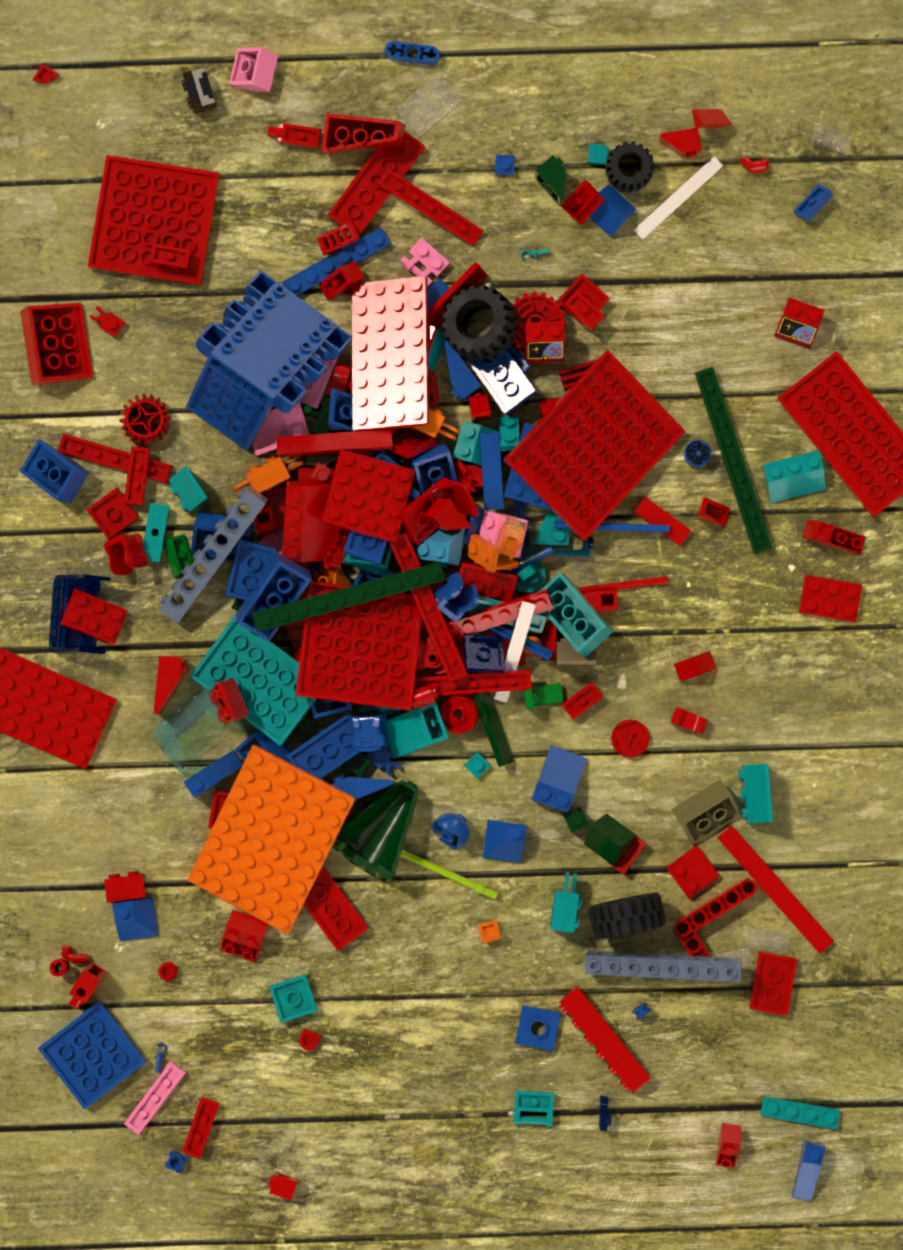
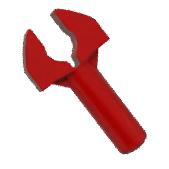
M457 460L454 465L466 479V485L470 491L476 493V490L471 486V480L477 481L482 488V477L480 474L472 475L463 462Z

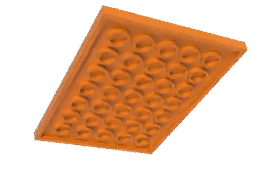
M254 744L187 881L289 934L356 798Z

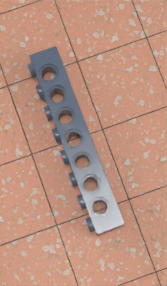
M251 486L247 490L242 489L236 497L239 501L236 505L231 504L225 512L228 516L225 520L220 519L214 527L217 530L213 536L211 534L208 535L203 542L206 545L202 551L200 549L197 550L192 557L195 560L191 566L187 564L181 572L184 575L182 579H176L170 587L173 590L170 595L165 594L160 601L162 606L159 611L177 624L268 501L265 496ZM240 505H247L250 511L243 512ZM229 520H236L239 526L236 528L232 527L229 524ZM219 535H224V536H226V537H227V542H225V543L221 542V541L218 539V536H219ZM207 551H215L216 557H210ZM196 566H204L205 572H199ZM186 580L193 581L195 586L188 587ZM175 595L182 596L184 601H176Z
M588 951L585 955V974L741 982L743 958Z

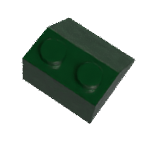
M552 155L535 170V179L560 206L564 196L566 170L564 167L566 165L559 157L556 159Z

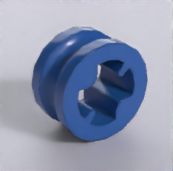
M643 1002L632 1011L633 1014H636L637 1020L651 1011L650 1008L646 1007V1002Z

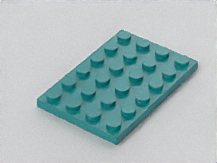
M236 615L190 675L192 679L209 692L216 683L235 679L249 712V715L244 719L280 746L284 744L316 700L295 696L299 662L271 640L268 641L238 624Z

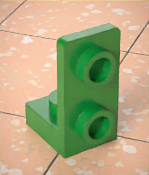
M561 683L536 686L529 690H523L527 710L534 709V706L563 702Z

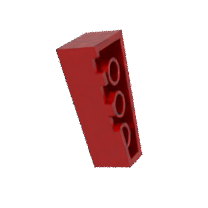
M326 113L321 151L330 155L403 144L405 124L395 120Z

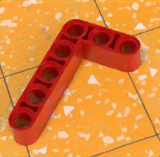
M749 878L742 879L674 922L673 930L689 956L711 957L695 931L753 896L757 891V884L754 880ZM746 882H751L753 889L746 893L743 890V885ZM730 892L736 894V900L732 903H729L726 899L727 894ZM714 902H718L720 905V910L716 913H712L710 910V906ZM698 912H701L704 916L703 921L700 923L694 921V915ZM680 923L687 924L686 932H678L677 927ZM691 939H695L698 943L697 947L693 950L687 946L688 941Z

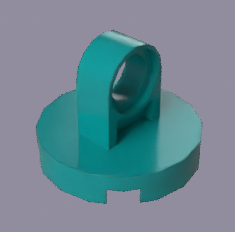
M521 555L520 558H515L514 560L519 562L531 555ZM540 560L512 573L518 575L515 590L523 593H532L538 590L546 577L545 568Z

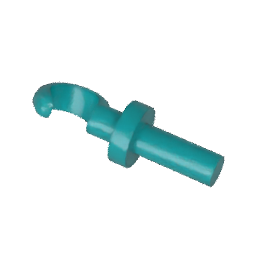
M535 248L532 252L524 249L520 253V258L525 260L522 257L524 252H528L530 257L538 258V255L549 253V248L536 250Z

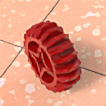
M142 394V400H140L138 395H135L136 402L129 399L128 402L131 406L123 405L127 412H120V415L125 418L119 419V422L126 423L121 427V430L128 429L124 435L126 437L132 435L130 438L132 442L138 438V445H141L142 440H144L145 445L148 446L149 439H151L153 444H156L155 437L162 440L163 438L160 433L168 434L164 427H171L169 423H165L171 420V416H165L170 410H163L166 403L163 402L159 405L161 399L157 397L153 401L154 396L150 394L148 400L146 394ZM143 405L154 406L159 411L148 413ZM138 407V417L130 422L133 411ZM143 413L148 418H150V420H148L149 422L147 423L148 426L144 422H141V419H143ZM161 417L158 428L153 432V422ZM145 427L148 434H138L132 428Z

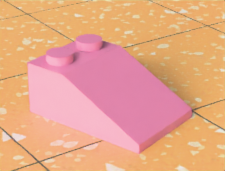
M300 401L289 413L281 412L277 408L269 411L253 442L256 456L277 451V437L309 435Z

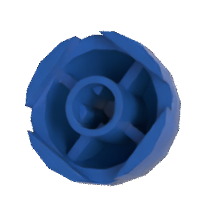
M445 813L440 815L431 825L433 833L436 834L438 832L442 836L439 840L454 850H457L458 847L461 850L467 843L470 834L469 826L466 823L467 819L461 814Z

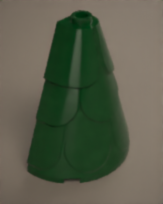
M401 780L376 797L373 803L355 814L352 819L342 826L332 848L337 852L340 850L344 858L361 870L381 881L383 878H386L385 882L390 883L396 873L408 827L412 824L419 795L418 786L411 781L405 782Z

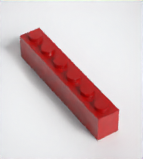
M578 986L559 1000L561 1003L560 1009L565 1015L568 1013L573 1018L572 1024L577 1030H583L586 1034L583 1036L590 1046L592 1044L595 1045L598 1049L595 1051L602 1061L604 1059L607 1060L610 1064L608 1069L614 1076L619 1075L622 1079L620 1084L626 1091L630 1089L633 1093L651 1079Z

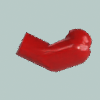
M745 156L740 162L743 167L753 174L765 172L769 167V162L766 159L752 162Z
M62 946L61 957L71 963L87 964V954L71 953V946Z

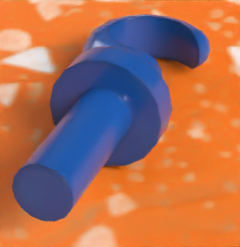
M162 1042L158 1043L157 1046L163 1045L165 1049L163 1052H158V1055L155 1056V1060H157L155 1072L160 1073L161 1061H164L162 1054L167 1051L166 1044Z

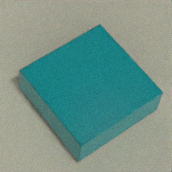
M590 143L587 164L606 166L609 146Z

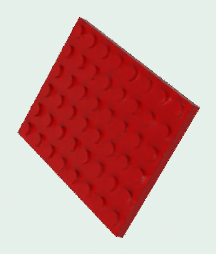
M605 350L503 460L582 541H585L686 431L609 350Z

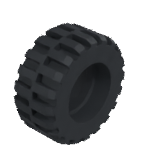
M476 285L469 287V290L462 289L460 291L461 294L458 296L454 295L451 298L453 300L451 304L448 303L445 307L447 312L443 313L442 319L445 321V323H442L445 340L449 342V345L456 352L470 361L485 362L486 358L492 361L496 359V355L502 356L505 353L504 350L512 346L511 340L516 339L517 336L515 329H518L519 323L516 321L518 315L514 310L515 307L503 294L492 287L488 288L486 285H480L478 288ZM492 309L494 320L490 330L479 338H468L467 324L470 318L480 310Z
M658 892L603 902L589 908L593 934L598 940L639 933L662 927L666 923L661 895Z

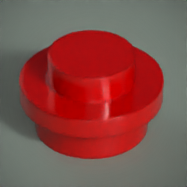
M164 962L160 965L158 974L162 980L172 981L176 978L178 969L174 963Z

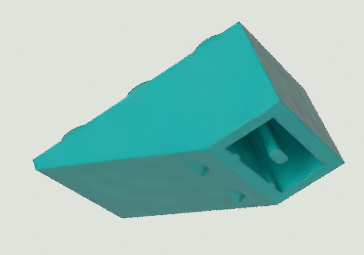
M436 702L386 721V735L389 737V746L394 759L443 742L449 738Z

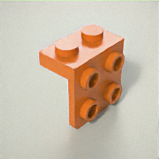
M477 534L471 535L467 556L474 560V563L485 567V570L489 572H496L502 569L512 570V568L519 567V562L508 555L499 554L500 548Z

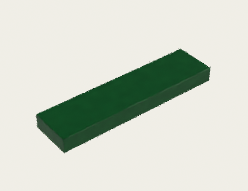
M490 692L474 694L473 696L498 766L501 767L514 762Z

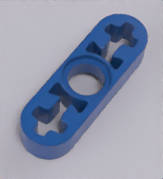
M391 41L385 46L386 57L393 61L435 65L440 58L439 50L434 46ZM396 47L397 51H402V47H405L404 57H401V52H395V55H391V52L388 50ZM409 49H416L418 55L415 58L408 57L407 51ZM421 50H424L423 54H429L430 51H433L436 57L429 60L428 56L423 55V59H420Z

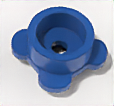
M173 1150L169 1153L170 1158L166 1161L165 1166L167 1169L171 1168L177 1173H181L183 1165L187 1162L188 1158L186 1155H180L177 1151Z

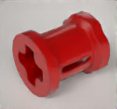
M59 958L51 962L49 970L53 976L59 977L68 972L69 965L67 960ZM61 963V967L64 969L57 972L55 965Z

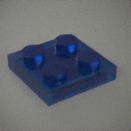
M464 635L466 672L504 673L505 661L502 636Z

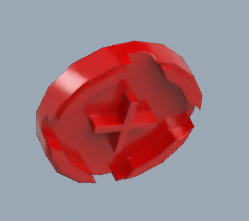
M632 719L624 720L617 724L611 736L612 746L616 752L629 758L637 757L644 753L650 740L649 732L645 725Z

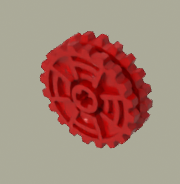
M535 291L532 292V295L524 293L523 298L517 297L513 306L518 315L516 321L519 323L518 329H515L517 333L516 339H512L511 343L516 344L518 351L523 349L524 354H526L525 322H532L534 319L535 322L536 320L539 322L564 321V326H566V319H563L565 312L560 310L561 304L559 302L554 303V297L550 296L547 298L546 293L543 292L541 295H537Z

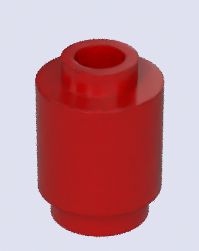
M428 684L415 689L412 700L413 708L418 707L420 709L437 702L436 698L439 695L435 686L431 687Z

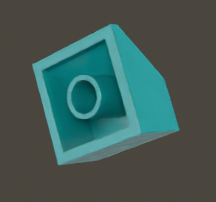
M463 421L453 458L456 461L461 460L463 463L482 467L480 433L499 431Z
M187 466L183 467L169 479L171 483L169 488L174 496L179 495L181 498L179 504L185 512L188 510L192 514L210 502Z

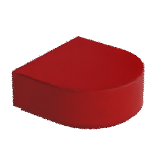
M304 1028L299 1038L300 1046L304 1050H313L317 1047L322 1035Z

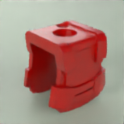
M139 533L119 535L104 543V549L109 557V567L114 575H128L133 572V568H142L148 565L150 560L147 552L143 550L144 542Z

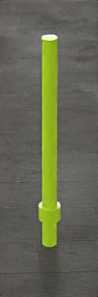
M404 849L401 851V857L473 889L479 895L484 894L494 900L498 895V892L485 887V884L481 882L476 883Z

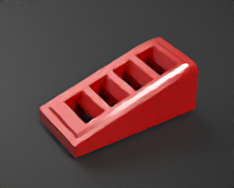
M353 221L316 238L323 255H331L360 239ZM346 229L349 230V233L351 235L350 239L347 235ZM340 232H341V234H342V236H343L344 241H342V239H341V237H340V234H339ZM333 236H334V238H335V240H336V242H337V245H335V242H334V240H333V238H332Z

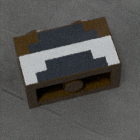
M205 67L182 73L184 77L181 80L184 91L188 90L190 96L186 98L189 108H193L195 114L216 108L217 105Z

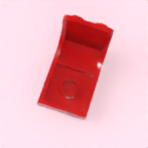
M443 477L399 512L413 544H420L438 529L424 516L438 497L445 500L447 498L455 503V508L465 515L473 517L479 515L478 506L473 501L470 495L471 491L466 484Z

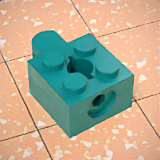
M566 872L563 890L555 889L550 929L574 933V929L579 927L580 918L576 915L577 909L581 910L582 898L579 897V893L575 892L577 874L573 873L570 892L568 891L570 873Z

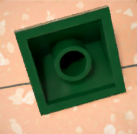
M606 813L590 826L584 845L615 867L637 835Z

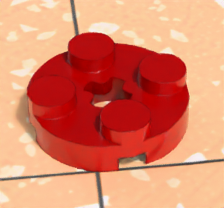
M455 695L442 704L440 715L450 732L462 734L474 729L478 721V706L474 700L465 695ZM459 710H461L463 713V717H461L460 719H458L459 716L456 715V712Z

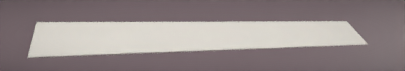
M714 156L638 225L634 231L643 240L721 169L723 165Z
M522 601L502 671L517 670L535 609L534 604ZM510 691L496 692L494 699L507 703Z

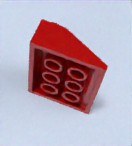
M82 302L27 306L20 311L32 386L93 378Z
M287 481L282 555L293 562L324 561L339 529L321 523L331 483Z

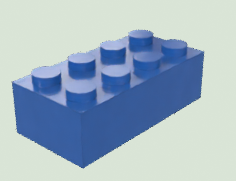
M277 552L236 613L237 623L270 641L279 627L257 633L252 613L297 601L312 580L310 571Z

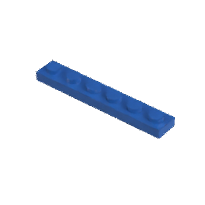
M382 227L281 283L293 294L299 296L319 285L341 266L353 262L359 263L390 246L391 243Z

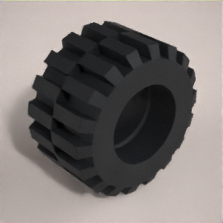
M626 141L623 142V145L618 144L615 149L611 150L607 158L605 173L608 176V181L610 184H614L613 187L615 189L617 187L620 188L621 192H624V190H627L628 193H632L633 190L638 192L651 180L654 171L653 156L649 154L648 148H643L641 143L636 145V142L631 141V144H628ZM625 158H633L639 162L641 171L633 177L625 176L619 170V162Z

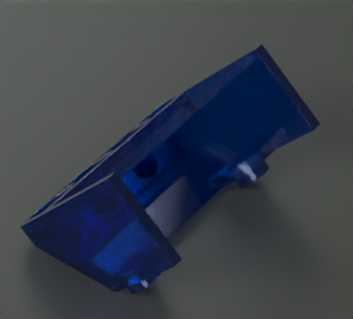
M85 574L57 575L55 577L49 631V648L51 651L105 654V650H95L97 643L94 638L64 627L60 623L74 588L96 596L101 589L100 581H111V577Z

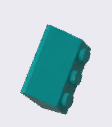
M819 450L766 463L761 466L770 503L826 490L824 467Z
M768 764L741 765V769L738 770L739 781L743 783V789H740V798L744 800L745 807L741 809L742 819H746V823L773 822Z

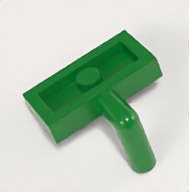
M325 397L321 411L306 405L304 407L305 413L317 418L313 434L332 433L328 424L330 398Z

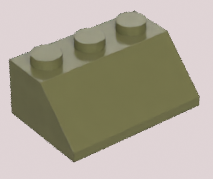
M721 779L671 809L693 846L742 817L731 793Z

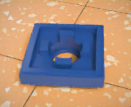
M522 1005L515 1043L553 1051L561 1013ZM536 1021L542 1022L545 1026L544 1033L539 1036L534 1035L531 1031V1026Z

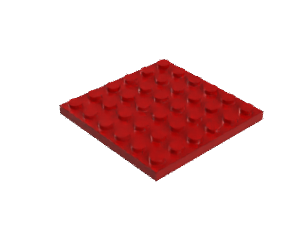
M106 155L87 267L201 286L220 174ZM153 243L191 250L188 270L150 263Z
M310 581L307 598L349 586ZM399 593L305 619L295 696L411 711L422 618L412 594Z

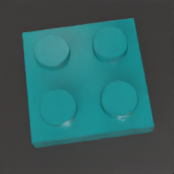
M306 974L269 986L281 1023L318 1011Z

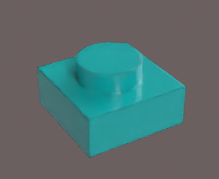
M478 752L464 764L476 778L480 777L491 766Z

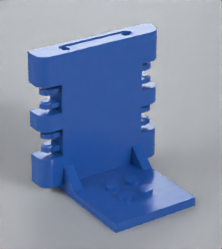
M262 270L247 284L244 290V302H238L233 299L223 313V324L217 325L212 322L198 337L196 348L208 359L186 405V408L246 451L252 447L271 408L274 406L281 412L289 413L307 391L305 384L316 382L327 368L325 361L335 360L352 340V336Z

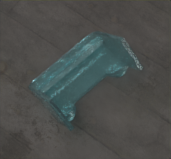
M205 688L195 693L157 726L153 732L154 740L184 777H188L190 773L177 760L183 752V746L177 737L205 713L211 719L219 720L216 704H212L209 697L210 692ZM240 720L235 722L240 729L245 728V725Z

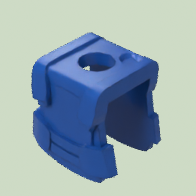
M457 572L452 573L446 579V583L443 586H438L433 592L438 609L454 621H458L464 615V612L471 609L479 599L477 588L471 584L463 590L457 600L453 603L449 601L452 597L454 598L461 593L463 588L462 577Z
M386 715L353 717L355 736L352 737L351 746L355 747V750L370 752L387 749L390 742L385 730Z

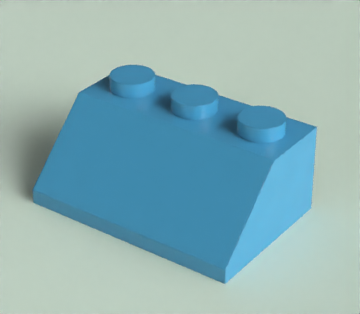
M438 528L418 545L412 543L408 532H406L418 561L440 562V564L459 566L465 529L443 530Z

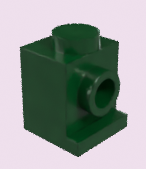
M581 807L563 814L571 833L589 825Z

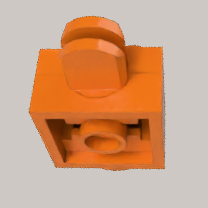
M435 408L433 410L429 409V425L405 427L434 439L441 435L453 442H456L457 438L442 430V428L456 435L460 433L458 429L446 424L443 412Z
M293 456L285 461H282L281 457H271L265 461V465L261 467L256 465L248 469L249 473L246 474L248 479L233 486L232 490L235 492L251 484L252 488L265 496V493L287 485V481H292L289 473L304 466L305 462L300 461L286 468V466L301 459L302 456Z

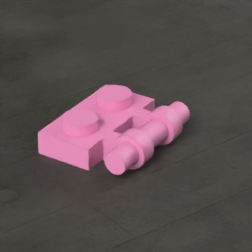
M422 237L409 250L413 258L409 260L404 256L400 260L408 272L411 271L417 277L426 276L428 286L433 282L428 276L432 273L435 277H438L450 264ZM418 262L426 268L423 272L416 266Z

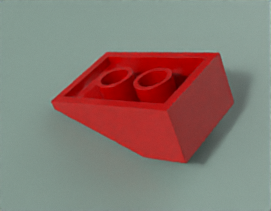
M159 656L153 714H162L182 683L184 675H188L189 663H186V659Z

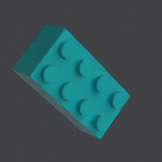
M559 572L540 590L547 589L554 605L552 610L544 613L581 655L587 657L614 632L570 578Z

